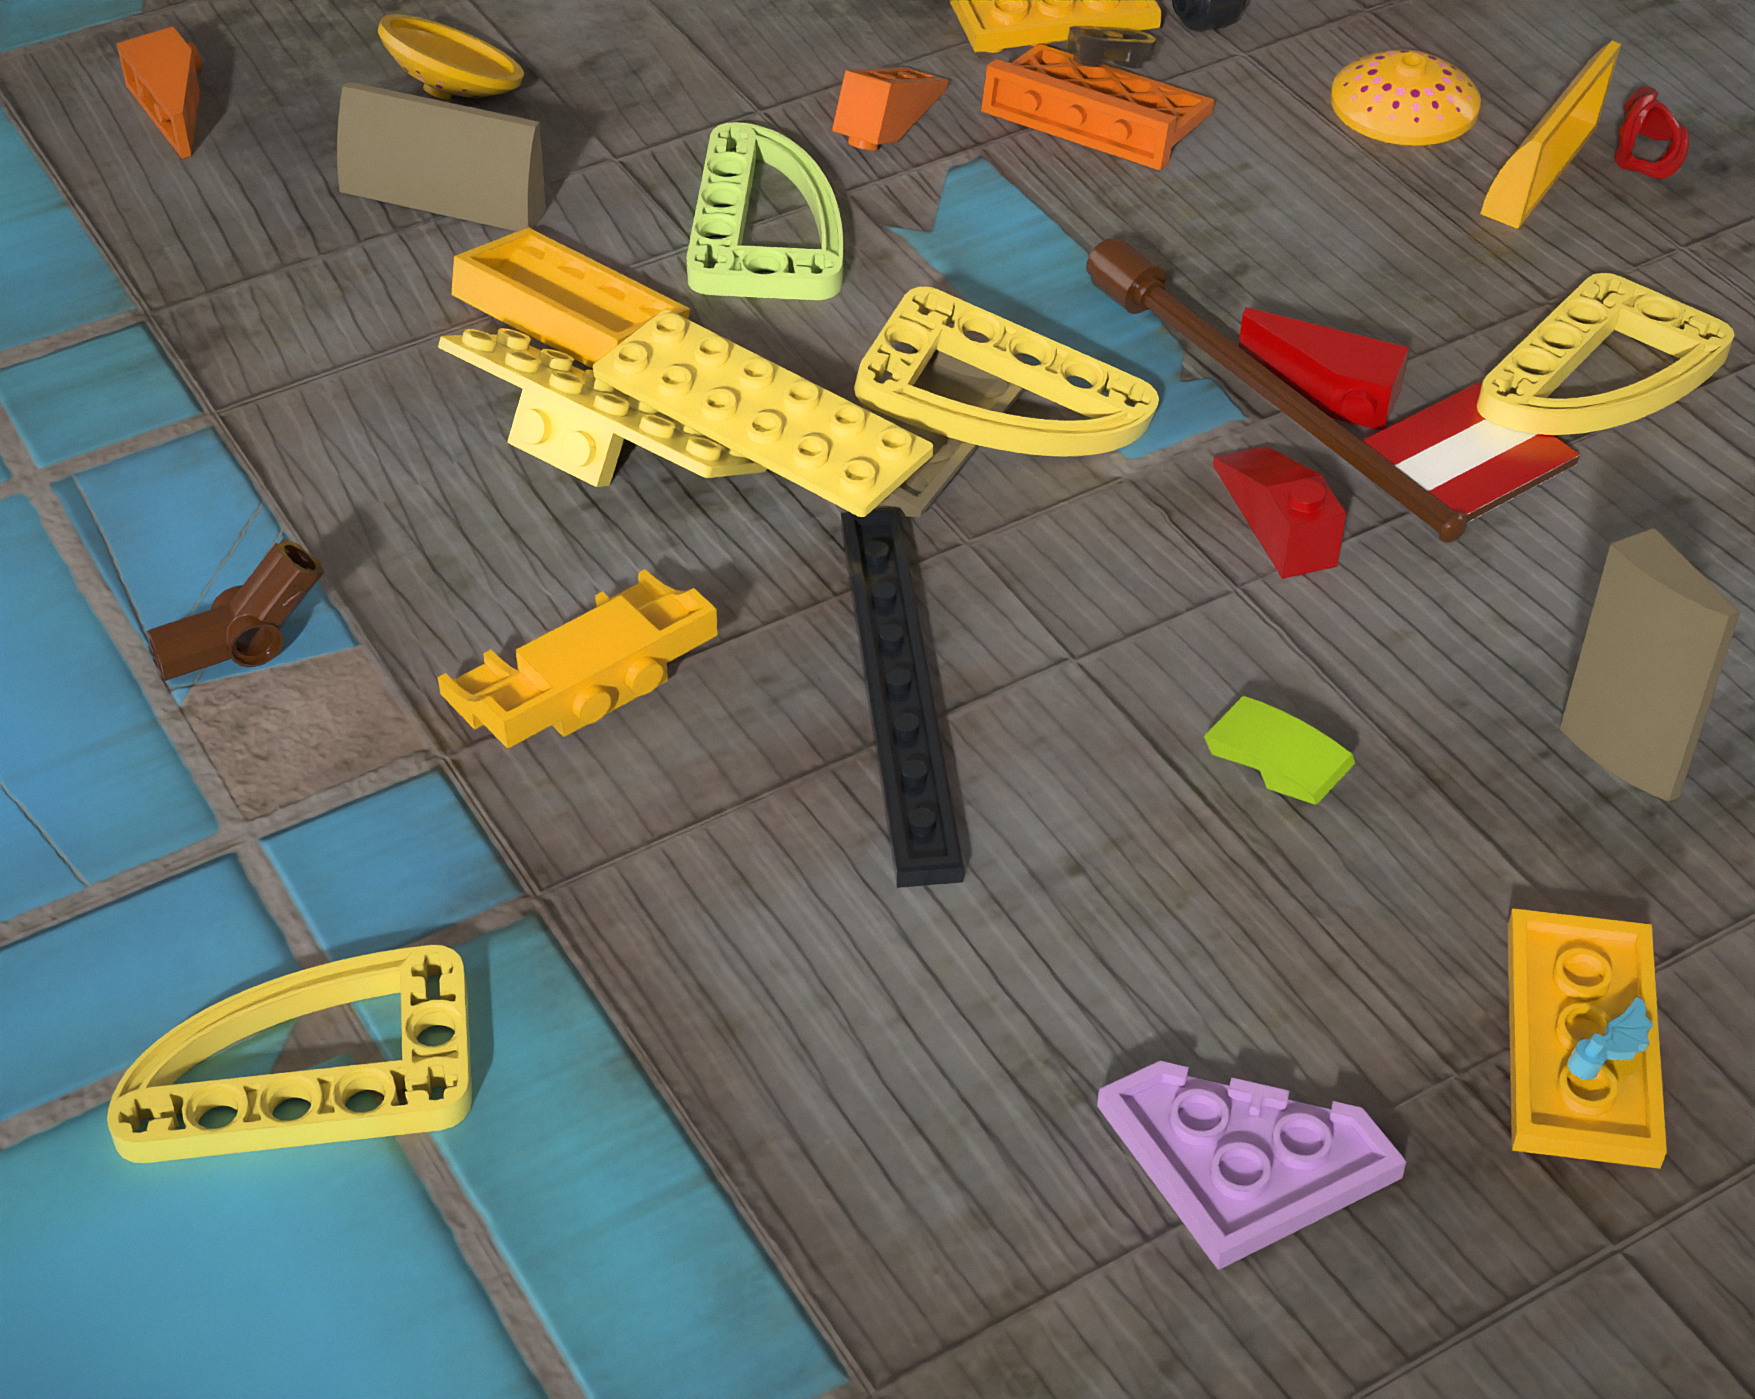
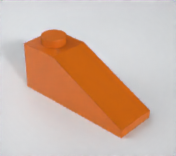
M173 26L116 43L126 87L181 159L192 156L200 99V88L196 72L202 71L201 59L195 45L192 42L186 43Z
M907 67L845 70L832 131L849 136V145L865 150L877 151L878 144L898 142L947 90L949 80Z

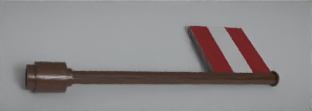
M1106 239L1093 249L1087 260V272L1091 276L1093 285L1131 314H1138L1151 309L1440 533V541L1444 543H1451L1459 539L1465 532L1468 522L1570 469L1578 463L1580 454L1554 435L1516 431L1494 424L1482 417L1477 410V401L1482 386L1481 382L1366 439L1359 440L1166 292L1165 271L1127 241Z

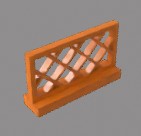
M1037 44L1012 63L995 59L987 65L981 112L1161 171L1169 164L1171 148L1213 113L1215 99L1049 46Z

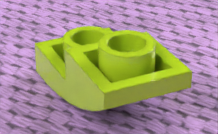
M1242 696L1204 735L1211 755L1260 770L1268 790L1317 805L1356 763L1351 752L1316 728L1278 708L1246 696Z

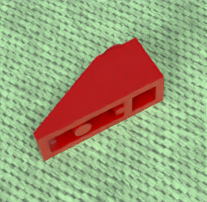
M1245 307L1242 314L1238 344L1239 348L1329 417L1380 431L1385 429L1401 392L1409 347L1248 307Z
M1268 446L1214 457V469L1282 579L1337 567L1347 513L1322 475Z

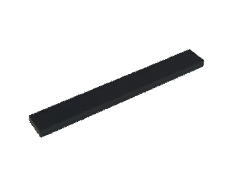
M900 509L872 510L865 517H858L851 512L841 513V532L897 888L961 883L963 882L964 865Z

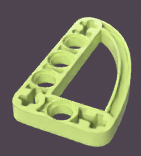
M724 123L712 130L686 257L687 278L690 288L705 295L798 300H826L840 292L843 281V230L839 208L833 190L824 173L813 158L798 144L776 131L748 123ZM730 148H736V152H731ZM756 159L781 171L800 190L814 216L819 232L821 249L742 246ZM729 174L736 175V176H732V177H723V176H721V175H729ZM716 205H731L730 207L723 208L713 207ZM710 236H725L726 238H723V239H709V238H707V237H710ZM709 262H717L714 268H708ZM759 270L775 271L771 274L753 273Z

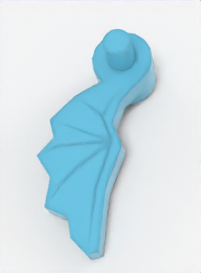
M1636 997L1622 1015L1610 1021L1604 1029V1036L1594 1034L1591 1039H1583L1577 1043L1567 1062L1569 1070L1576 1077L1584 1080L1594 1079L1597 1077L1606 1059L1616 1061L1633 1060L1637 1052L1646 1050L1649 1045L1647 1034L1654 1024L1645 1016L1647 1008L1643 999Z

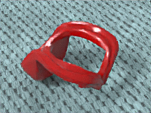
M1641 86L1631 94L1623 105L1625 121L1619 129V146L1614 161L1621 169L1639 172L1652 178L1664 179L1672 176L1685 161L1689 149V132L1684 125L1677 123L1673 114L1663 103L1656 100L1659 93L1654 88ZM1638 133L1657 141H1672L1667 152L1655 163L1635 158L1632 154Z

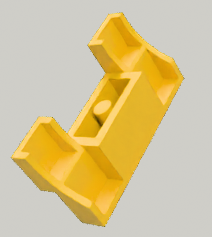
M644 569L638 573V584L611 598L603 591L596 594V608L517 648L518 670L508 665L490 649L483 653L485 664L454 680L447 673L438 676L440 694L474 730L485 725L507 749L551 725L563 737H566L588 724L597 722L604 715L639 696L652 692L656 687L667 682L668 662L718 636L717 610L695 588L687 591L675 590L660 582Z

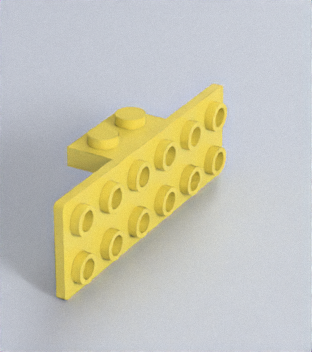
M670 310L661 311L593 365L595 378L858 517L867 516L933 456V444Z
M500 328L497 335H490L479 330L465 329L463 335H447L440 338L438 348L523 389L507 443L595 487L610 486L624 439L705 478L767 471L766 467L595 378L593 370L583 371L572 366L574 358L552 349L539 350L529 345L531 338L521 332Z

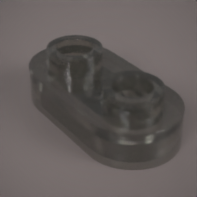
M1072 26L1069 28L1065 49L1074 54L1073 61L1081 65L1100 67L1102 66V61H1113L1115 64L1123 67L1138 69L1141 68L1142 62L1153 60L1157 38L1145 32L1128 28Z

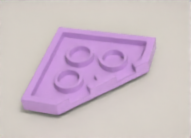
M1158 1061L1100 1088L1098 1092L1097 1107L1218 1270L1403 1178L1407 1161L1361 1107L1333 1101L1331 1109L1288 1100L1290 1092L1288 1090L1232 1077L1230 1086L1187 1076L1189 1067L1164 1061Z

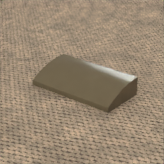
M347 81L342 86L337 132V166L339 191L341 193L517 232L528 227L533 229L546 213L539 121Z
M914 348L909 354H913L918 351ZM935 350L913 385L919 389L954 401L1000 413H1006L1025 390L1020 386L939 350ZM892 374L886 379V381L888 379L891 380ZM864 405L862 408L933 444V456L873 509H900L902 517L920 518L979 445L915 427Z
M1655 527L1610 544L1560 730L1579 749L1612 774L1648 794L1670 802L1680 797L1740 611Z

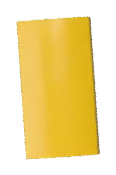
M1612 40L1601 48L1582 68L1499 171L1486 195L1481 215L1516 229L1520 228L1597 129L1621 43Z
M529 227L454 256L451 295L538 341L571 356L592 369L597 361L661 311L670 310L689 319L690 308Z

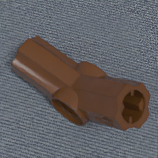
M283 538L280 543L274 544L244 585L234 586L223 591L215 598L211 610L146 631L163 680L167 681L230 659L244 667L261 666L271 661L279 654L283 646L284 637L280 628L324 573L318 559L305 551L300 544Z

